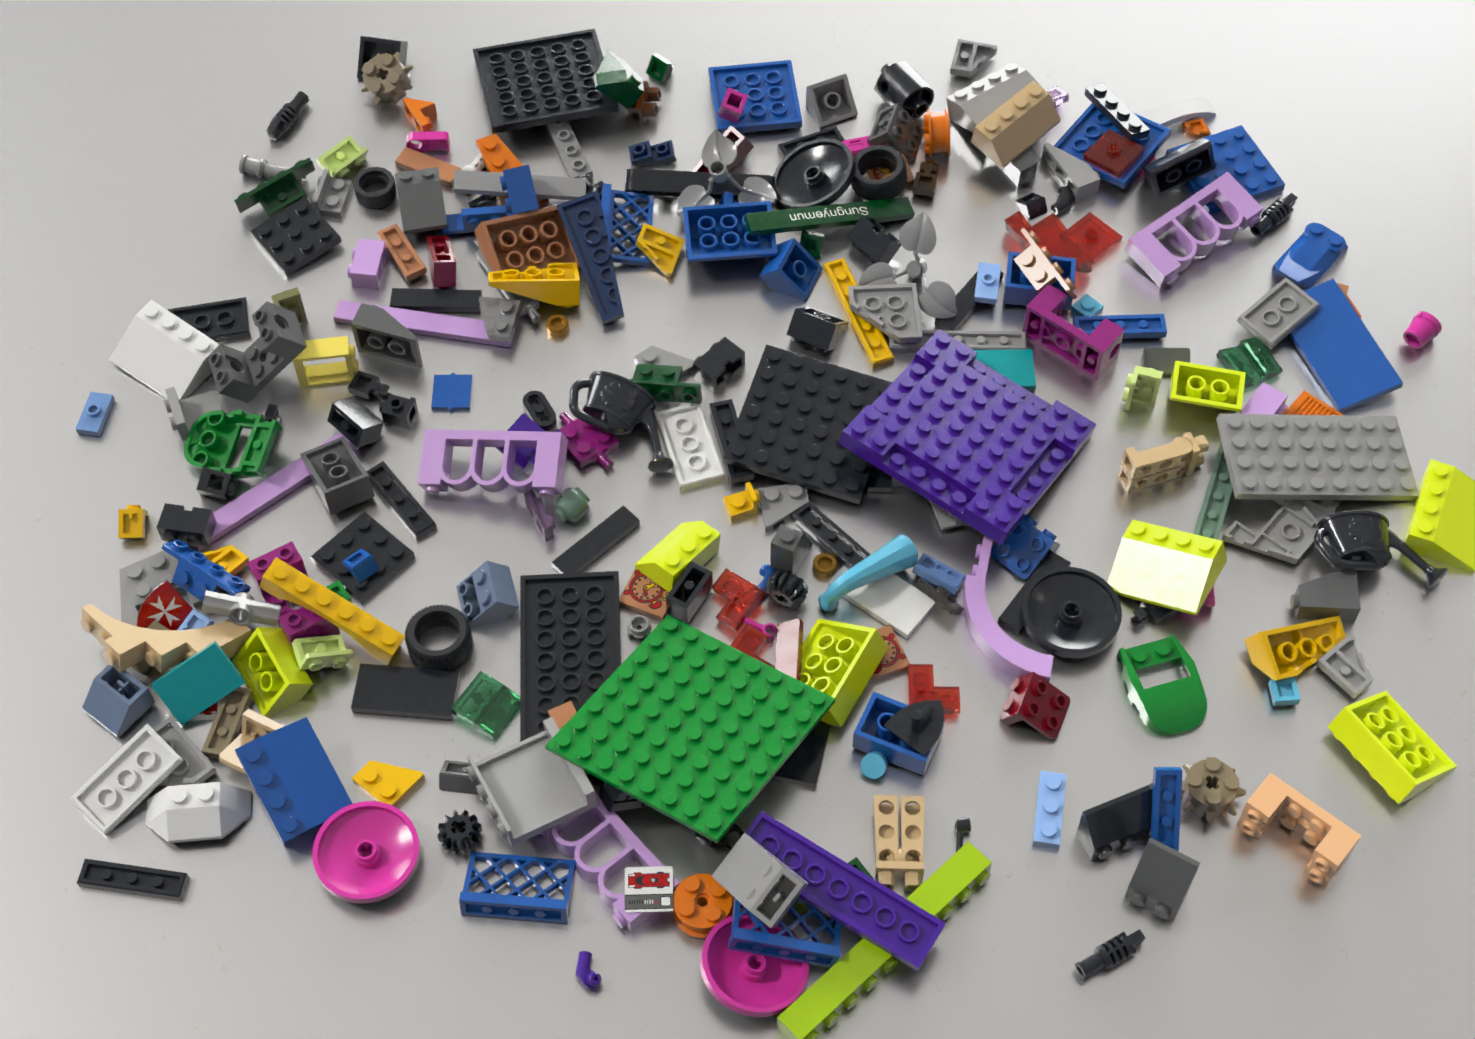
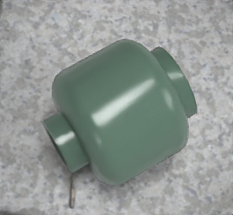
M578 487L575 489L567 488L554 501L557 508L555 514L563 522L568 520L575 523L589 511L588 502L590 499Z

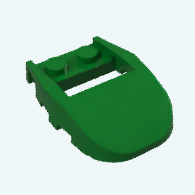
M223 410L210 411L201 415L192 425L184 445V456L188 463L200 470L205 467L229 473L234 479L265 476L266 472H264L271 449L278 430L281 431L283 427L275 419L268 422L261 415L246 414L243 410H234L233 413H225ZM242 429H252L239 466L233 467V469L228 468Z
M1174 634L1161 640L1128 649H1119L1116 657L1123 664L1121 674L1129 692L1127 696L1131 704H1135L1139 710V717L1150 731L1160 736L1172 737L1194 731L1204 723L1207 715V698L1195 662ZM1181 662L1189 675L1186 678L1144 689L1137 674Z

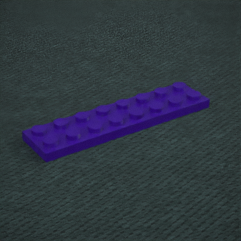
M760 810L746 831V834L809 883L798 898L918 971L946 923Z

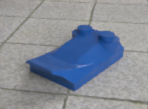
M1315 222L1309 223L1305 227L1303 234L1280 257L1272 269L1307 290L1316 286L1346 254L1348 246L1341 235L1326 226Z

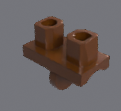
M643 81L644 93L630 107V112H637L640 115V124H646L647 117H657L658 106L654 101H661L662 96L660 88L649 87L648 81Z

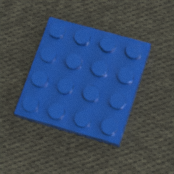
M791 60L708 67L716 126L722 135L730 125L740 133L802 127V116ZM728 87L748 95L737 124L717 116Z
M1092 103L1054 146L1088 163L1099 174L1101 179L1125 189L1171 136V129L1134 113L1150 129L1149 137L1130 142Z
M1242 125L1204 137L1212 144L1216 169L1185 183L1194 195L1226 172H1229L1255 200L1282 191L1285 187L1283 180ZM1188 143L1166 150L1165 155L1186 146ZM1213 201L1203 206L1210 215L1222 211Z

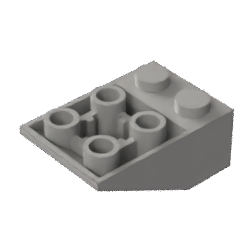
M746 833L741 836L712 875L745 908L770 928H774L780 923L809 884Z

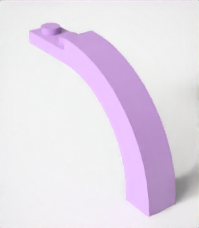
M984 535L982 545L977 544L975 558L979 559L978 565L973 564L971 575L966 574L963 610L968 629L975 643L985 656L1008 675L1017 678L1035 672L1049 682L1054 656L1036 652L1013 640L999 627L989 610L985 596V580L993 540Z

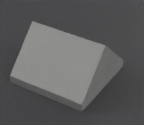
M846 73L806 86V108L818 127L858 115Z

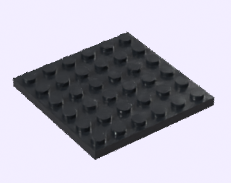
M595 28L473 49L492 134L619 112L616 101L595 89L593 76L603 59Z
M766 344L725 452L723 463L860 504L873 465L840 445L839 441L843 430L867 405L871 406L892 382Z

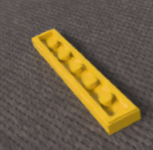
M841 258L823 263L826 276L872 368L894 363V356L882 332L850 310L848 286H858L845 259Z

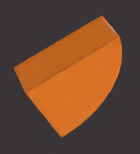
M1203 118L1182 123V129L1193 137L1204 138L1211 134Z

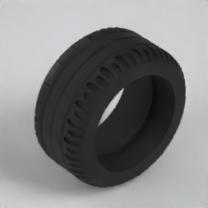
M875 145L862 149V151H859L854 156L856 172L851 186L860 198L866 201L892 199L904 190L908 177L906 161L899 151L890 146ZM877 167L888 168L894 171L887 178L880 180H871L863 176L867 170Z
M437 604L421 609V611L412 616L405 630V642L408 653L414 663L420 668L452 670L466 660L472 649L473 638L467 618L461 611L448 605ZM435 627H450L459 633L457 640L451 646L442 650H429L419 644L424 633Z

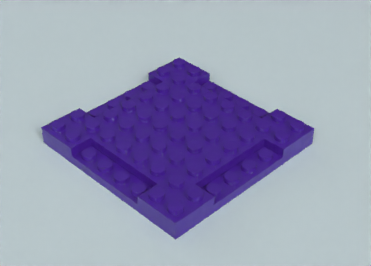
M939 329L916 353L914 360L873 404L871 406L867 405L843 430L839 444L1002 545L1088 441L1097 424L1058 400L1051 405L978 361L976 359L978 352Z

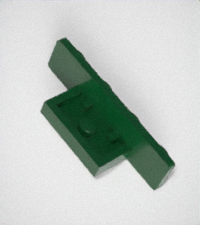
M310 157L300 160L293 167L279 172L269 181L261 182L255 189L242 193L234 200L238 211L242 213L260 203L268 217L272 218L303 197L308 198L307 193L298 180L315 170L313 161Z
M637 364L633 378L629 379L647 390L656 401L701 404L702 402L700 384L681 382L683 375L682 366Z

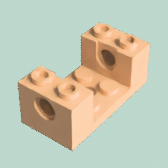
M1271 772L1246 802L1237 823L1243 832L1259 840L1277 818L1284 827L1300 834L1310 845L1317 846L1312 855L1313 858L1307 864L1304 872L1308 874L1313 882L1322 884L1324 887L1329 885L1348 860L1361 837L1360 834Z

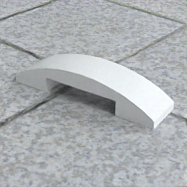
M1184 98L1162 104L1140 116L1162 126H1168L1191 118H1203V120L1216 117V112L1207 99Z

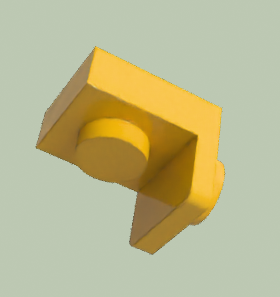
M750 482L745 483V491L723 497V504L731 521L758 513V503L761 502L758 490H753Z
M126 505V509H118V538L144 539L145 516H148V511L141 509V505Z

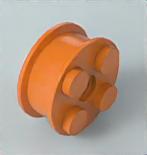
M945 108L944 112H930L927 109V113H923L925 154H929V157L938 153H947L950 156L948 108Z
M710 874L691 875L685 878L674 892V920L685 934L694 938L706 939L715 925L723 919L732 916V895Z

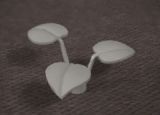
M714 130L706 140L701 155L702 162L709 169L711 175L708 190L706 191L700 185H690L685 188L680 194L676 214L683 218V207L715 205V200L709 195L712 192L713 183H723L727 179L741 191L738 196L739 203L771 201L772 204L777 197L773 187L760 177H748L744 181L743 187L733 179L731 174L728 173L726 166L731 165L735 161L737 148L730 139L722 135L718 130Z
M922 212L906 222L899 233V241L902 247L907 251H914L915 259L908 263L905 270L893 274L890 264L885 262L875 263L863 272L858 286L897 284L894 278L905 274L912 278L920 277L922 288L925 291L918 297L920 309L928 316L941 319L950 318L957 314L956 296L950 284L937 280L932 282L929 287L926 286L925 273L927 271V263L921 259L918 252L923 255L930 254L935 248L937 237L931 219L925 212Z

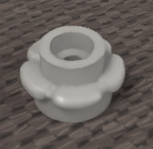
M643 615L633 616L627 626L628 633L638 639L644 638L652 630L650 621Z

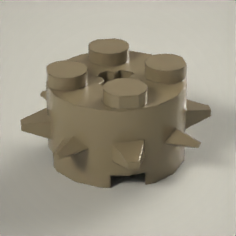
M396 52L393 56L388 53L381 55L378 53L375 57L364 63L362 67L363 83L365 86L361 91H370L374 95V105L378 106L382 101L397 104L400 99L405 97L406 90L413 88L409 73L413 69V65L404 66L400 62L399 52Z
M1207 757L1206 760H1201L1193 764L1192 767L1187 764L1183 765L1187 774L1185 780L1182 781L1181 792L1183 795L1182 801L1185 805L1183 810L1185 812L1189 811L1199 818L1204 816L1208 823H1212L1214 819H1218L1227 813L1233 816L1237 815L1233 802L1235 798L1246 795V790L1239 787V778L1235 774V768L1229 767L1216 757Z

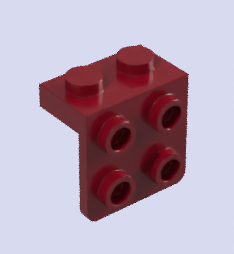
M1035 672L1015 678L1010 686V695L1003 704V713L1000 721L1010 725L1023 720L1051 740L1056 739L1070 704L1069 696Z

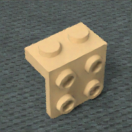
M248 709L242 715V733L219 754V761L246 774L236 756L235 749L285 725Z

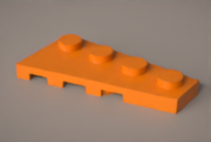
M496 133L476 140V146L488 172L503 173V170L523 166ZM500 196L504 205H506L505 198H508V196ZM537 198V201L540 204L549 201V199Z

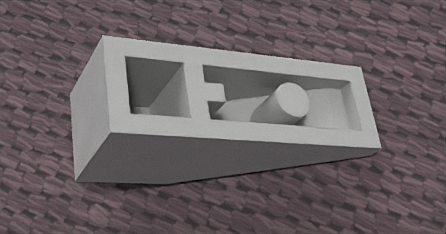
M1049 143L1044 144L1041 159L1063 187L1068 186L1072 189L1075 202L1098 193L1100 176L1088 163Z

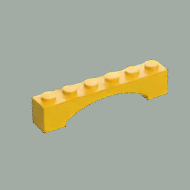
M277 557L262 576L259 586L261 589L279 600L284 599L300 605L328 620L356 640L367 650L369 655L387 666L403 643L405 635Z

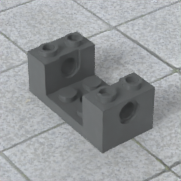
M268 301L252 315L254 324L258 327L260 337L251 346L242 352L222 344L208 358L220 394L248 403L291 363L292 359H295L307 347L295 312Z

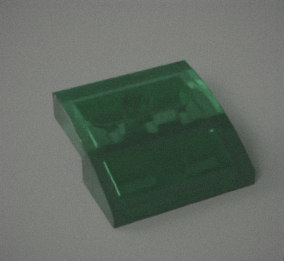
M1256 337L1241 340L1238 346L1220 349L1216 354V357L1225 369L1246 372L1244 388L1267 381L1283 371L1263 342Z
M480 671L450 709L452 714L471 723L474 730L495 740L520 709V696L501 682Z

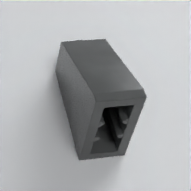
M1032 145L1001 169L1017 186L1028 183L1035 178L1037 160Z
M781 524L771 541V568L774 567L776 571L779 569L789 570L791 573L797 574L813 543L803 532Z
M1342 569L1298 585L1295 594H1292L1290 599L1291 609L1295 610V619L1320 620L1340 616L1341 621L1355 622L1361 610L1357 570Z

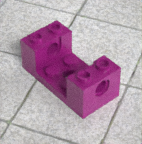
M1047 284L1027 305L1023 332H1026V337L1098 380L1118 358L1124 329L1105 318L1090 335L1085 333L1084 330L1067 322L1063 318V314H1061L1067 295L1060 289Z
M292 541L247 562L254 583L265 603L281 606L277 624L283 630L291 646L294 639L340 634L339 628L323 617L302 606L296 610L291 609L292 602L284 599L279 600L259 587L262 576L276 557L308 576L303 559Z

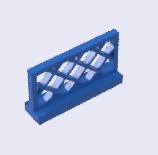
M603 183L600 202L610 250L617 247L623 252L620 255L612 254L613 262L648 267L649 258L646 255L645 258H636L632 254L637 250L642 252L635 245L637 240L633 236L640 233L643 226H640L635 221L638 217L642 216L647 221L646 224L652 226L654 195L612 190V184ZM614 198L624 199L626 203L620 206L614 201ZM638 201L648 202V206L641 209L636 203ZM630 206L636 211L631 216L625 211ZM618 213L625 218L620 223L613 218ZM628 223L635 228L630 233L623 227ZM617 230L624 235L618 240L612 235ZM627 240L634 245L629 250L622 245Z
M471 851L463 891H461L459 898L461 915L567 924L576 867L575 860ZM476 861H485L489 863L490 867L479 873L475 868ZM506 863L514 864L516 869L507 875L500 869ZM531 866H540L543 871L532 877L526 870ZM558 868H569L568 874L561 879H558L552 872ZM496 871L501 879L490 885L485 877ZM522 873L528 881L516 887L511 879ZM548 875L554 883L543 890L537 882ZM479 881L486 887L480 893L470 892V887ZM505 883L513 890L507 895L498 894L495 891ZM532 885L539 892L534 897H526L522 894L524 890ZM560 888L564 893V900L552 899L548 894Z
M734 898L732 928L728 949L831 968L841 957V947H839L841 924L834 919L827 922L818 909L798 898L794 904L797 902L804 903L810 911L801 917L792 905L789 913L796 921L787 927L781 920L778 926L782 931L778 934H771L764 927V922H760L754 914ZM745 915L755 925L750 930L738 928L739 919ZM811 915H814L822 924L814 932L804 921ZM800 925L808 936L804 939H799L790 930ZM826 929L833 938L832 944L822 943L817 935Z

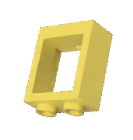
M348 336L305 340L307 347L295 359H292L300 388L351 383L355 373L359 371L358 359H355V346L350 345ZM339 357H345L346 359L343 362L308 365L307 361Z

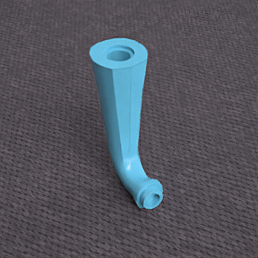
M904 534L897 535L883 547L838 577L819 596L820 607L824 611H833L838 607L839 600L849 592L891 574L914 567L918 561V552L914 543Z

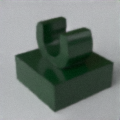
M652 54L646 74L660 83H664L667 81L668 75L672 73L673 63L659 54Z
M803 230L800 244L811 256L820 258L825 234Z

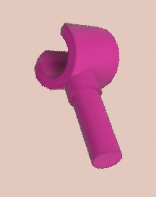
M747 617L745 618L743 623L762 632L764 641L769 643L774 641L773 635L767 633L777 634V628L773 623L763 625Z

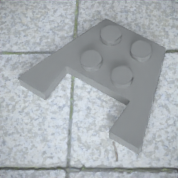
M1273 500L1281 505V508L1258 534L1235 521L1222 537V540L1296 565L1314 544V535L1318 530L1317 524L1319 521L1305 506L1302 507L1297 500Z
M163 550L120 569L121 622L137 626L138 610H140L144 600L165 580H168L178 592L184 590L172 582L179 562L176 558ZM187 592L195 609L203 605V601Z

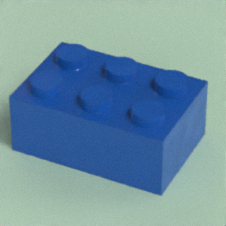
M1009 252L1003 303L1027 306L1039 293L1013 260L1021 253ZM1052 256L1049 260L1052 264L1057 262L1063 269L1062 277L1064 279L1069 278L1075 285L1076 258ZM1057 280L1051 286L1060 289L1067 295L1066 303L1062 310H1071L1073 298Z
M873 691L853 733L852 747L865 753L880 752L886 757L888 762L924 776L942 737L943 729L934 747L923 757L884 727V724L894 714L908 705Z

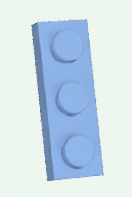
M1040 771L1033 835L1034 846L1059 849L1067 774Z

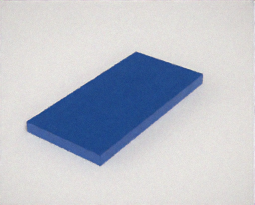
M1334 278L1304 290L1305 293L1320 304L1319 309L1288 335L1336 410L1343 413L1402 388V380Z

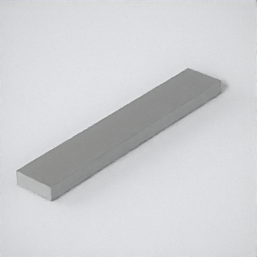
M455 170L454 193L508 196L507 190L502 191L500 176H503V173ZM531 175L537 198L572 200L586 195V178Z
M922 330L923 338L922 342L898 343L889 337V348L892 353H917L938 330ZM941 330L973 350L1027 349L1026 332Z

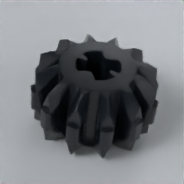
M779 569L774 571L767 581L766 593L770 595L771 599L777 601V604L780 603L784 607L788 606L792 609L800 607L807 597L808 585L797 574H793L789 570Z
M454 810L453 817L444 815L445 823H439L438 830L440 832L437 835L438 840L443 842V849L445 851L451 849L454 856L459 850L465 856L467 848L475 850V842H481L482 840L480 834L482 826L480 823H477V816L475 814L469 816L466 810L461 815H458V812Z

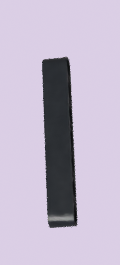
M627 169L625 191L654 196L680 197L682 191L690 185L703 186L707 191L711 175L710 172ZM729 173L741 187H743L744 181L748 177L754 176L766 180L775 190V177ZM727 179L723 183L714 182L712 192L709 195L713 199H721L725 191L734 193L733 200H738L741 191Z

